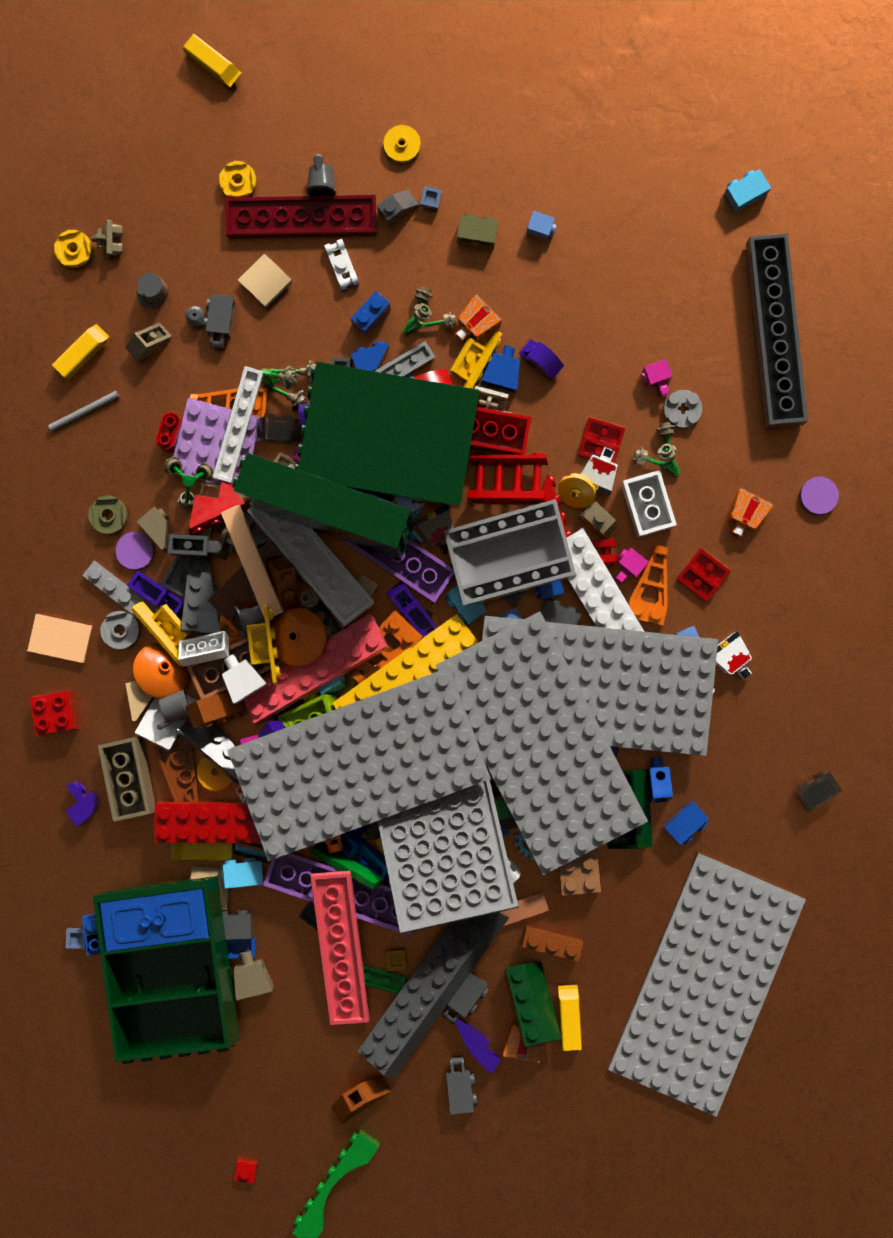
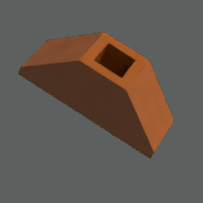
M380 1075L360 1083L342 1094L332 1105V1109L339 1123L343 1124L391 1092Z

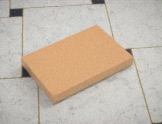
M36 614L27 651L85 663L93 626Z

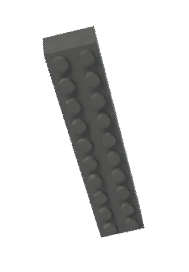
M788 233L751 236L746 242L765 429L801 426L808 421Z
M497 912L448 924L358 1050L381 1074L395 1079L509 917L503 912Z

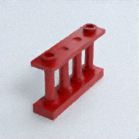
M483 452L470 454L472 464L477 465L476 487L473 490H468L467 498L470 504L537 505L546 502L547 497L545 491L540 490L541 466L549 464L547 455L543 453H533V455H487ZM485 465H496L495 486L492 491H485L483 489ZM503 465H515L514 486L511 491H504L502 489ZM522 465H534L533 488L530 491L521 490Z

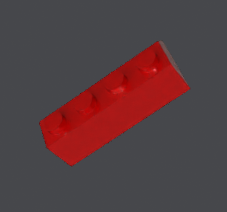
M477 407L470 448L507 455H525L532 417Z

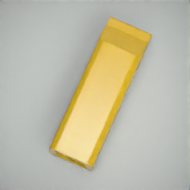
M195 34L183 46L184 53L230 88L242 74L230 61Z
M95 324L87 329L52 366L69 381L105 345L109 336Z
M171 843V860H234V843Z
M578 985L558 986L559 1022L562 1038L561 1049L562 1051L582 1050Z

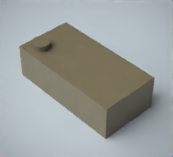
M133 737L98 745L113 822L155 813V799L142 737Z

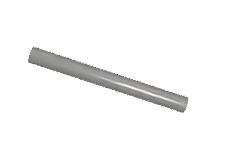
M114 391L51 423L48 427L53 432L119 398V395Z

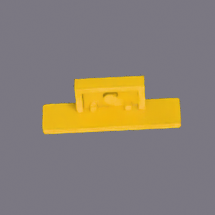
M491 332L484 346L472 338L467 339L450 370L464 380L462 387L473 388L475 383L481 378L482 370L490 362L493 350L500 344L502 333Z
M143 601L134 605L131 610L181 667L182 665L178 660L179 641L185 640L191 633L181 632L182 622L167 604L163 605L155 614Z
M264 604L265 623L246 626L251 665L270 663L273 683H277V678L281 677L280 667L275 664V658H278L277 647H273L272 639H276L275 628H271L270 620H273L272 608H268V604Z

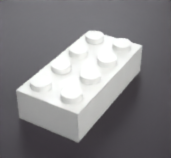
M226 631L179 641L178 660L183 667L229 657V636Z

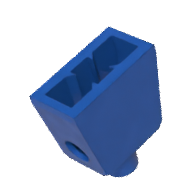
M505 345L502 354H493L482 377V383H486L493 388H505L508 392L516 394L520 360L513 358L514 347Z
M663 757L651 758L652 768L648 770L650 803L669 802L673 798L669 767H664ZM656 775H659L662 780H658Z

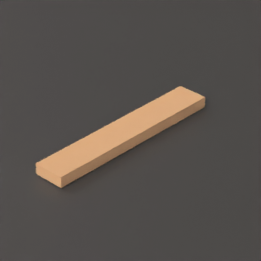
M236 505L221 512L263 616L264 604H268V608H272L273 617L283 613L284 610L241 506Z

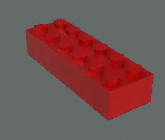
M159 801L155 803V843H261L247 802Z

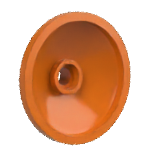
M303 608L287 610L277 617L271 627L275 628L276 639H272L273 647H277L278 659L287 665L296 667L309 665L319 658L325 648L327 641L326 628L319 616L310 610ZM293 633L297 635L295 640L291 638Z
M160 643L144 647L137 654L133 663L132 672L135 683L141 691L153 698L162 699L184 690L190 679L187 666L180 667ZM165 664L167 669H163L161 665Z

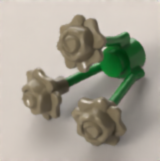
M309 361L306 368L300 369L292 368L290 365L286 369L271 368L269 370L263 368L261 371L264 372L261 383L265 384V388L287 397V400L291 401L292 411L294 412L299 409V405L307 403L304 390L298 391L294 395L273 386V384H276L279 379L282 380L283 387L290 389L297 383L298 374L306 375L309 382L313 383L310 375L312 366H316V364H314V361Z

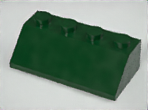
M648 769L622 770L648 822L607 842L608 849H642L653 847Z
M542 962L506 968L504 975L523 1050L562 1040Z

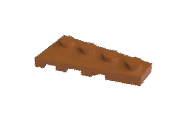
M183 736L177 738L170 751L160 746L154 747L174 801H199L194 752L189 741Z

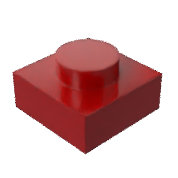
M238 1159L234 1181L254 1184L257 1162Z

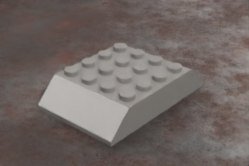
M556 499L444 531L463 606L509 596L556 583L576 575Z

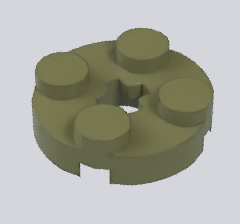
M102 496L89 508L88 518L95 530L102 534L110 535L124 529L128 519V512L122 501L113 496ZM107 510H110V513L113 514V517H111L110 520H107V518L103 517V514H106Z

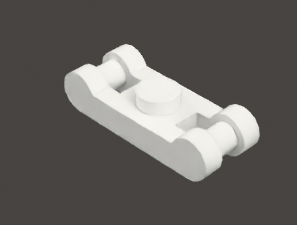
M339 239L337 243L332 245L330 243L324 245L341 290L347 289L349 285L353 284L355 286L359 284L343 240ZM340 250L341 254L334 256L333 252ZM350 274L349 278L343 279V275Z

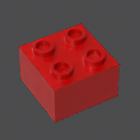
M62 691L30 697L35 735L41 736L79 729L73 691Z

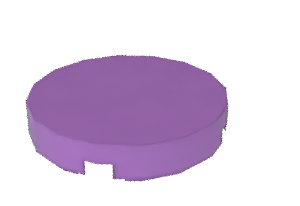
M814 477L802 486L800 502L809 513L824 515L832 511L837 505L839 492L835 483L830 479Z
M130 532L119 539L115 552L118 561L128 569L138 570L145 568L151 563L154 557V546L148 536L141 532Z

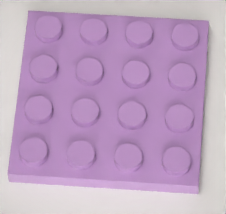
M191 398L187 399L173 456L181 461V472L183 474L195 476L196 469L202 463H207L215 470L232 409ZM251 416L234 478L239 476L241 458L246 457L247 453L254 455L262 417ZM213 478L212 480L205 482L221 485V481H226Z

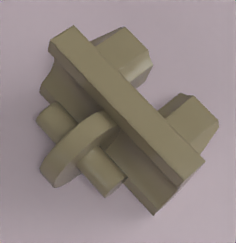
M106 220L104 235H102V229H97V234L91 236V241L97 243L98 249H102V243H104V259H110L111 256L122 254V243H112V237H122V226L112 224V220Z
M482 382L479 386H475V389L480 390L478 405L485 406L486 409L492 408L505 411L509 396L505 388L499 387L496 391L490 390V386Z
M221 523L217 526L216 533L221 535L218 542L223 545L224 550L222 553L215 555L226 560L228 554L233 553L235 546L226 524Z

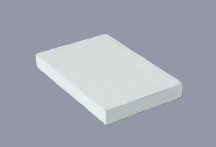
M185 694L189 704L197 701V699ZM154 698L135 734L170 751L178 737L177 729L184 726L187 719L176 721L164 729L158 730L157 725L164 723L165 720L159 705L160 699Z

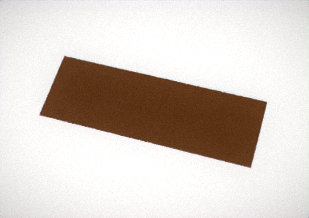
M270 540L259 549L267 572L268 561L284 557L283 553ZM243 566L207 600L227 620L234 615V607L237 606L240 609L254 595Z

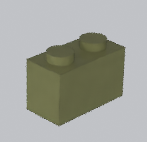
M473 214L461 215L457 243L494 248L498 221H495L492 217H484L483 219L477 218Z

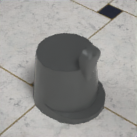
M316 154L313 159L315 165L309 168L306 192L309 196L336 195L334 168L330 165L322 164L323 157L320 154Z
M146 273L139 278L137 282L138 290L136 292L139 302L148 309L160 307L168 297L169 289L167 284L154 273Z
M259 604L244 609H238L237 606L233 608L236 626L242 639L248 637L247 625L265 623V618Z
M184 690L159 700L165 722L157 725L158 730H162L176 721L190 719L185 707L189 703Z

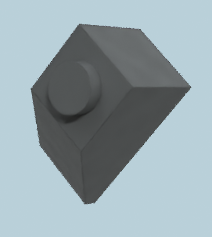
M409 190L390 195L377 205V210L387 226L390 227L418 207L419 204Z

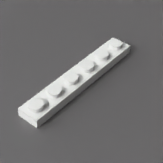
M247 366L244 367L213 478L230 483L233 481L264 375L263 371Z

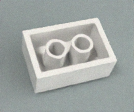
M660 470L624 480L621 483L637 539L672 529L677 525Z

